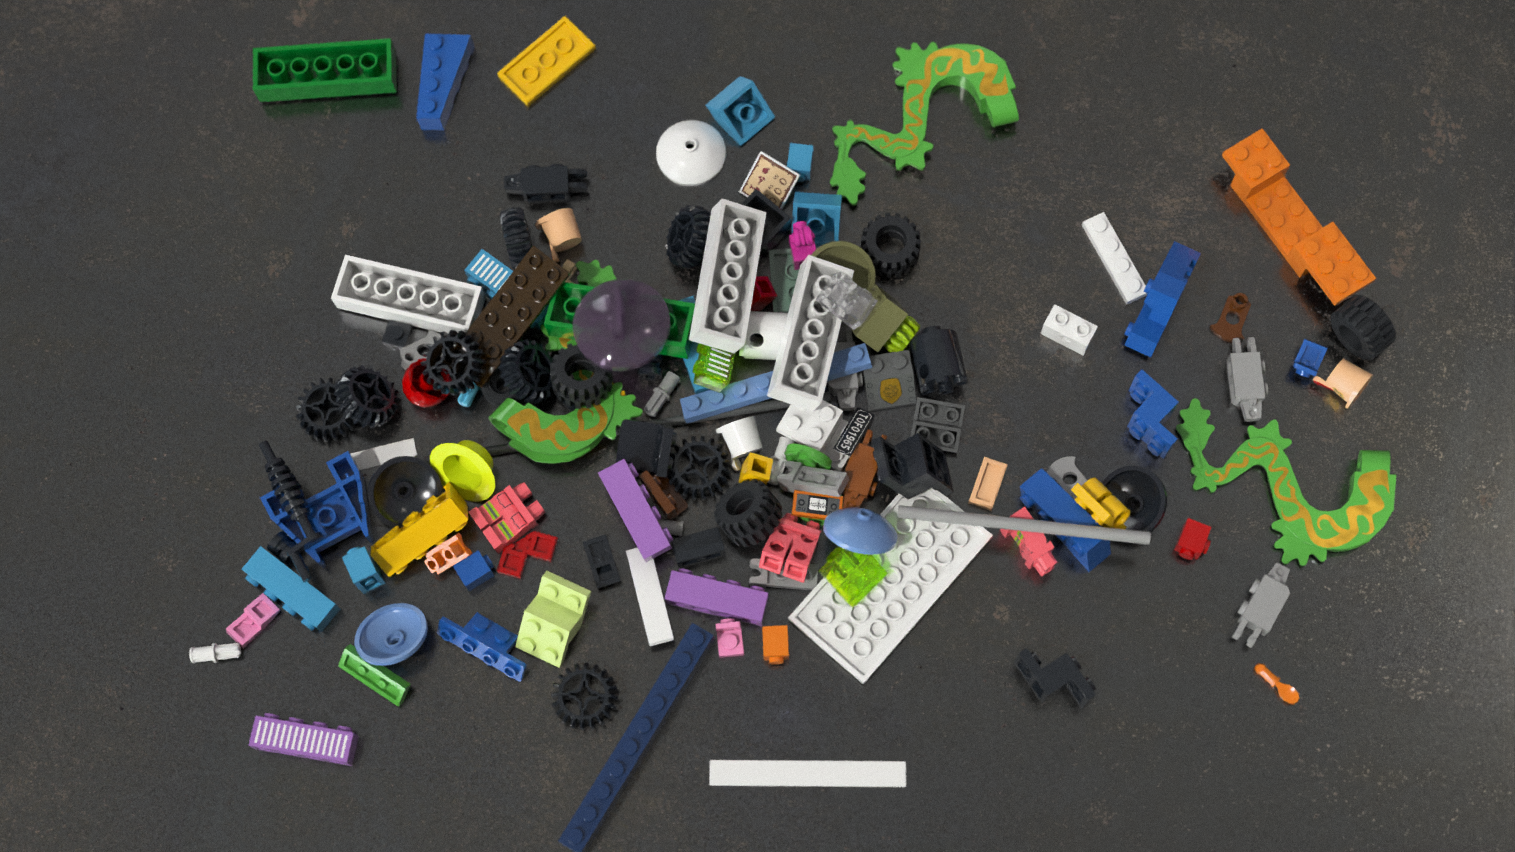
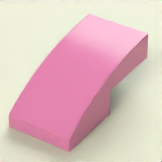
M263 593L245 607V613L226 628V632L243 649L280 612V609Z

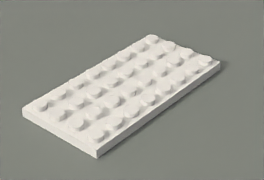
M932 487L909 500L898 494L880 514L892 524L897 532V542L892 550L875 555L860 554L848 550L788 617L791 623L863 685L993 537L991 533L980 526L897 518L899 505L964 512L949 498Z

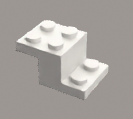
M824 400L814 411L792 404L789 406L777 426L776 432L798 444L824 453L832 460L831 469L834 471L842 472L850 456L833 449L848 424L847 421L843 420V410Z

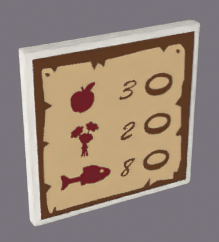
M760 151L739 192L748 197L757 189L782 210L800 174Z

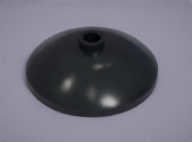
M398 456L387 460L376 469L368 486V500L371 509L383 523L393 528L395 526L400 528L404 526L402 523L413 511L421 512L426 501L431 496L439 497L442 494V484L433 467L424 460L413 456ZM401 486H406V493L400 494L399 488Z
M1125 466L1113 471L1104 479L1102 484L1130 510V516L1124 523L1127 526L1126 530L1152 532L1160 524L1167 508V493L1163 482L1155 473L1141 466ZM1140 502V507L1135 510V504Z

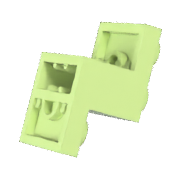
M546 571L542 576L537 596L524 611L515 647L560 668L564 662L568 644L581 628L591 591Z

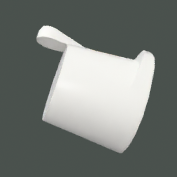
M755 416L743 418L716 429L717 434L722 433L728 446L734 471L741 469V463L738 458L747 456L750 452L755 453L763 449Z

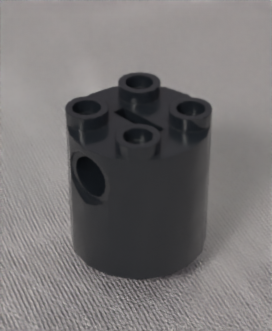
M929 326L924 328L910 341L921 394L925 395L939 391L941 395L952 393L954 391L953 387L968 383L956 331L941 329L940 326Z

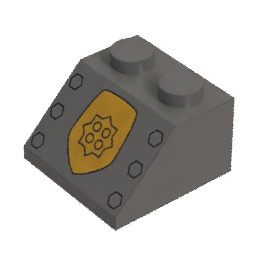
M909 350L869 356L872 368L861 371L868 411L916 404L914 376Z

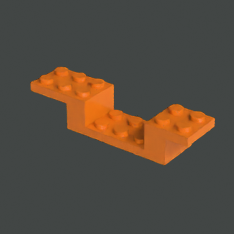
M1263 128L1223 152L1222 157L1235 173L1230 186L1299 278L1310 273L1334 306L1376 280L1374 274L1336 224L1331 222L1322 227L1284 177L1290 164Z

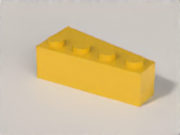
M450 482L443 486L445 492L439 497L433 495L426 501L421 512L413 511L402 523L404 526L401 528L395 526L371 546L370 556L388 577L394 573L399 574L404 571L408 563L413 559L418 560L427 553V549L434 544L436 546L440 545L446 540L449 533L454 530L459 531L467 524L468 504Z

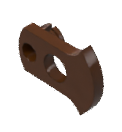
M1244 293L1228 296L1219 321L1216 324L1210 325V329L1219 339L1227 342H1232L1233 338H1239L1240 341L1245 339L1242 335V327L1251 307L1248 297ZM1229 313L1236 314L1239 317V323L1234 325L1228 323L1226 315Z

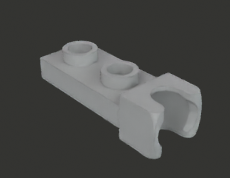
M794 461L785 462L788 474L777 475L778 484L783 491L794 493V490L835 497L841 496L849 481L846 472L802 466L801 462Z
M760 559L750 560V568L757 569L761 573L760 576L750 577L748 583L750 587L813 590L817 586V564H810L803 583L783 576L786 562H784L781 573L777 574L760 568Z

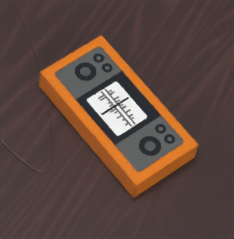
M794 490L791 516L825 520L830 513L842 509L843 496L835 497Z

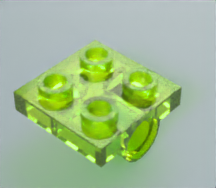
M840 546L828 555L827 563L818 571L852 608L888 574L872 555L852 552Z

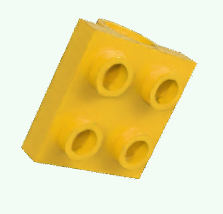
M1097 478L1089 479L1082 486L1077 483L1071 489L1077 496L1074 500L1083 509L1091 513V517L1098 524L1107 528H1127L1124 523L1130 516V510L1112 495Z

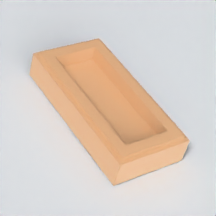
M984 457L968 503L992 511L1008 464Z

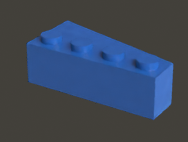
M425 34L416 117L421 130H445L454 105L453 101L456 93L459 92L464 72L466 73L469 58L475 49L471 35Z
M1042 468L1020 485L1021 501L1026 507L1032 508L1040 520L1102 527ZM1056 535L1088 572L1093 570L1111 554L1110 540Z

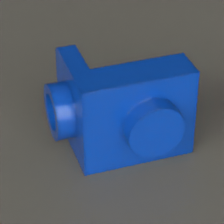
M1304 338L1292 364L1296 368L1295 373L1307 378L1310 375L1316 376L1328 348Z

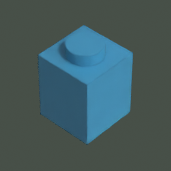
M790 143L787 167L800 174L797 182L810 181L814 155L813 145Z

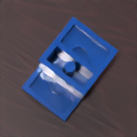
M1141 369L1134 377L1128 391L1131 392L1130 395L1136 402L1143 404L1133 413L1127 427L1134 438L1141 439L1148 445L1147 448L1152 454L1164 459L1171 452L1177 438L1163 424L1172 416L1179 401Z

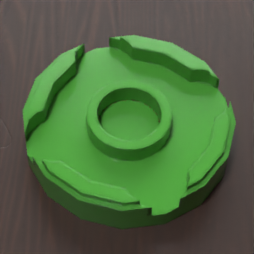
M789 444L784 452L788 461L801 462L802 466L830 470L832 466V460L828 456L805 445Z

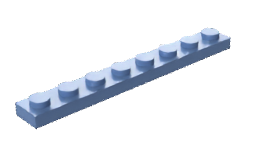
M863 343L834 352L827 381L872 368L866 344ZM773 371L680 399L686 423L688 424L771 399L767 394Z

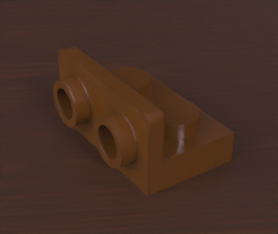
M647 470L639 475L641 484H644L647 492L668 520H672L688 509V504L679 492H675V487L669 484L667 476L659 477L654 473L650 475Z

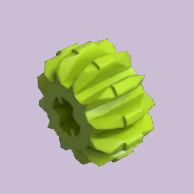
M907 316L883 346L889 352L903 351L919 331L920 324L913 317Z

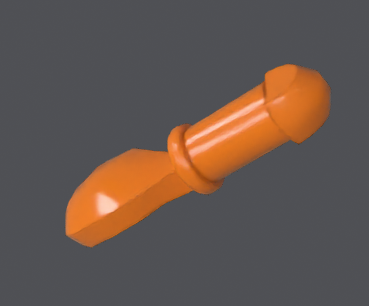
M1262 663L1256 664V673L1271 684V687H1277L1279 696L1283 701L1289 704L1298 702L1299 694L1295 688L1279 681L1281 678L1273 674L1266 665Z

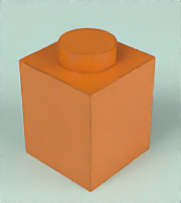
M762 626L764 661L769 660V664H782L784 660H789L788 626Z

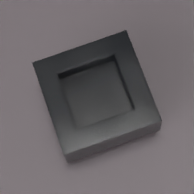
M389 320L382 343L399 349L408 346L413 331L412 325Z

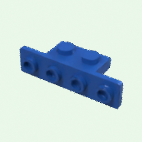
M477 612L464 628L445 617L439 620L437 634L445 641L455 644L466 653L472 654L487 665L502 671L508 677L514 678L519 682L522 681L527 665L508 654L515 646L518 635Z

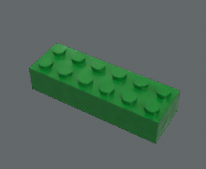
M391 38L253 48V91L260 102L396 93V49Z
M564 282L550 300L544 326L549 336L688 359L693 342L689 340L695 303Z

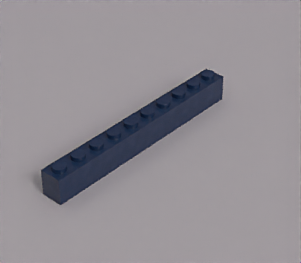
M694 623L690 625L558 840L560 844L573 852H587L714 644L715 638L713 634Z

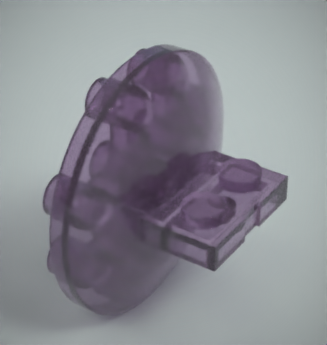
M615 279L596 286L580 301L573 318V335L581 353L594 365L612 371L636 369L653 360L664 348L671 328L669 310L663 297L650 285L633 279Z

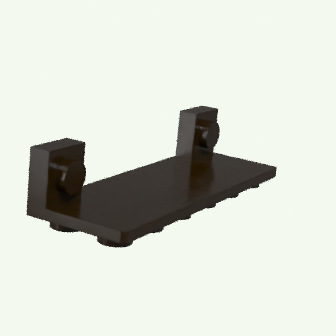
M534 245L466 332V336L468 334L473 335L474 341L480 342L479 349L485 352L480 357L487 362L480 367L485 370V373L478 374V377L481 379L480 382L473 381L480 388L486 385L500 364H502L499 359L504 355L505 349L519 342L570 276L567 270ZM457 344L454 347L458 353H467L461 344ZM455 358L453 359L454 362L451 363V365H452L453 367H454V364H453V363H456V359H455Z

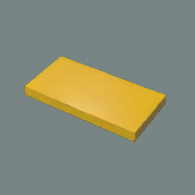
M564 16L497 73V76L529 107L596 50V46Z

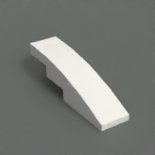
M638 547L626 550L649 645L653 646L674 640L654 559L646 562Z

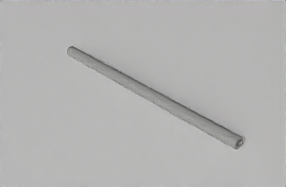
M898 506L897 518L1147 545L1150 544L1151 532Z

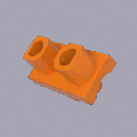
M458 533L425 554L427 559L424 561L430 572L436 571L437 574H440L470 556L472 551L466 547L461 534Z

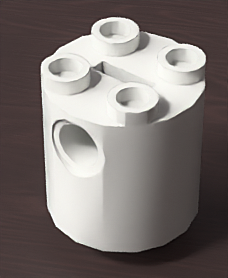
M750 311L745 345L739 349V356H744L745 359L776 360L788 313ZM754 333H759V334H761L763 337H756V336H754L753 334H754Z

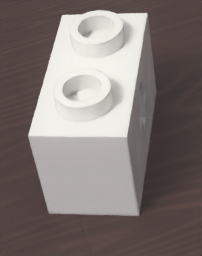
M1054 305L1043 324L1041 334L1084 356L1098 326Z

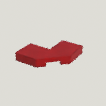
M533 531L514 544L511 543L504 547L497 572L521 579L528 556L552 562L559 540L558 537Z

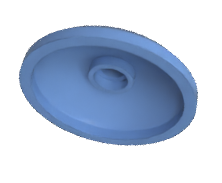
M855 507L836 510L825 518L823 525L826 536L833 543L846 550L860 554L875 555L889 552L895 547L898 538L895 528L887 519L865 508Z
M396 603L381 607L367 616L358 627L354 639L356 651L364 661L372 665L385 666L399 663L413 655L423 644L428 631L427 620L420 609L410 604Z

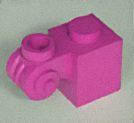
M805 221L794 223L793 233L789 235V246L794 270L800 269V265L806 257L816 250L815 235Z

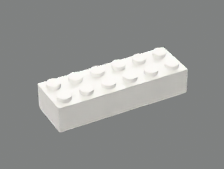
M721 199L712 208L689 337L690 341L731 353L737 352L745 345L766 212L726 199Z
M349 255L344 257L331 296L336 307L436 332L445 331L448 334L450 330H456L457 333L460 330L467 332L481 314L486 298L481 286Z
M808 255L802 262L767 394L768 397L810 411H814L822 403L854 270Z

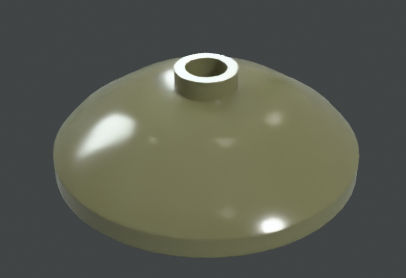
M832 241L821 245L811 254V256L854 270L844 312L851 311L854 307H857L861 303L864 293L869 288L874 287L875 269L869 255L858 245L848 241Z

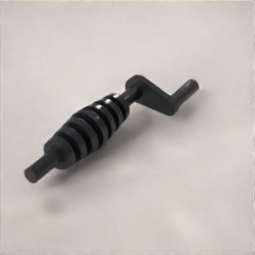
M263 441L259 444V447L267 460L264 468L269 473L268 479L272 482L271 487L275 491L274 495L277 499H280L279 503L282 507H285L286 513L291 515V520L300 523L307 537L287 551V555L292 559L302 581L307 582L312 579V576L300 553L320 542L324 536L321 532H315L308 519L311 511L309 507H306L308 503L303 498L304 492L300 489L299 481L296 480L293 473H290V468L284 465L285 461L283 458L275 456L268 441Z

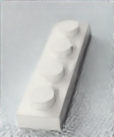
M1100 213L1083 221L1082 227L1126 305L1147 296L1148 293L1143 292L1146 287L1105 213Z

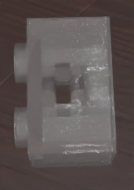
M841 271L828 280L816 298L817 302L853 330L865 322L878 302L868 290L858 286L849 275Z

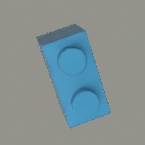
M365 546L362 548H352L347 552V555L342 557L353 583L363 594L386 583L378 564L370 556V552Z

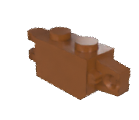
M869 429L866 432L863 443L857 445L852 456L849 458L844 471L848 474L849 481L843 490L845 497L842 509L860 508L863 501L867 502L868 496H874L878 482L874 480L878 467L873 456L874 448L869 446L873 438V431ZM882 434L881 437L887 440L888 436Z

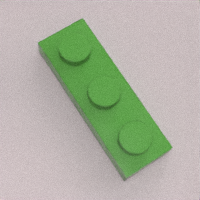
M349 644L344 649L338 667L396 706L404 702L411 685L384 666L367 663L359 656L353 645Z

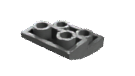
M917 397L911 436L919 433L941 450L957 453L965 405Z

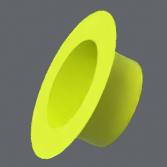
M463 440L457 444L444 443L433 449L430 455V466L438 474L442 486L450 482L464 500L483 501L493 494L495 489V479L492 473L493 459L483 446L474 441Z

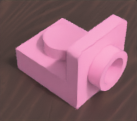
M729 618L720 620L719 624H715L719 658L744 655L740 621L735 622V619Z

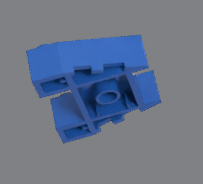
M1174 241L1155 280L1150 278L1143 291L1148 293L1144 301L1145 304L1136 322L1130 321L1124 335L1128 336L1125 346L1146 356H1152L1201 255L1200 252Z
M349 451L326 462L337 484L307 499L308 505L306 507H309L311 511L308 519L315 532H321L324 538L305 551L323 568L326 567V564L320 552L362 530L369 542L374 541L364 477ZM274 490L260 497L270 518L297 544L307 538L300 523L293 522L290 518L291 515H288L284 510L285 507L281 506L279 503L280 499H277L274 495Z

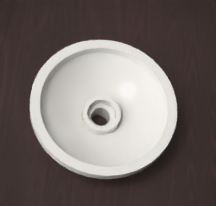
M687 120L672 125L662 134L657 145L656 156L659 168L668 179L684 186H698L709 182L721 171L726 159V148L722 136L714 127L702 121ZM688 144L694 145L691 149H688L686 146Z

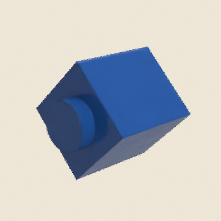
M479 550L453 566L468 591L473 590L494 576L491 571L494 567L487 554L482 557Z

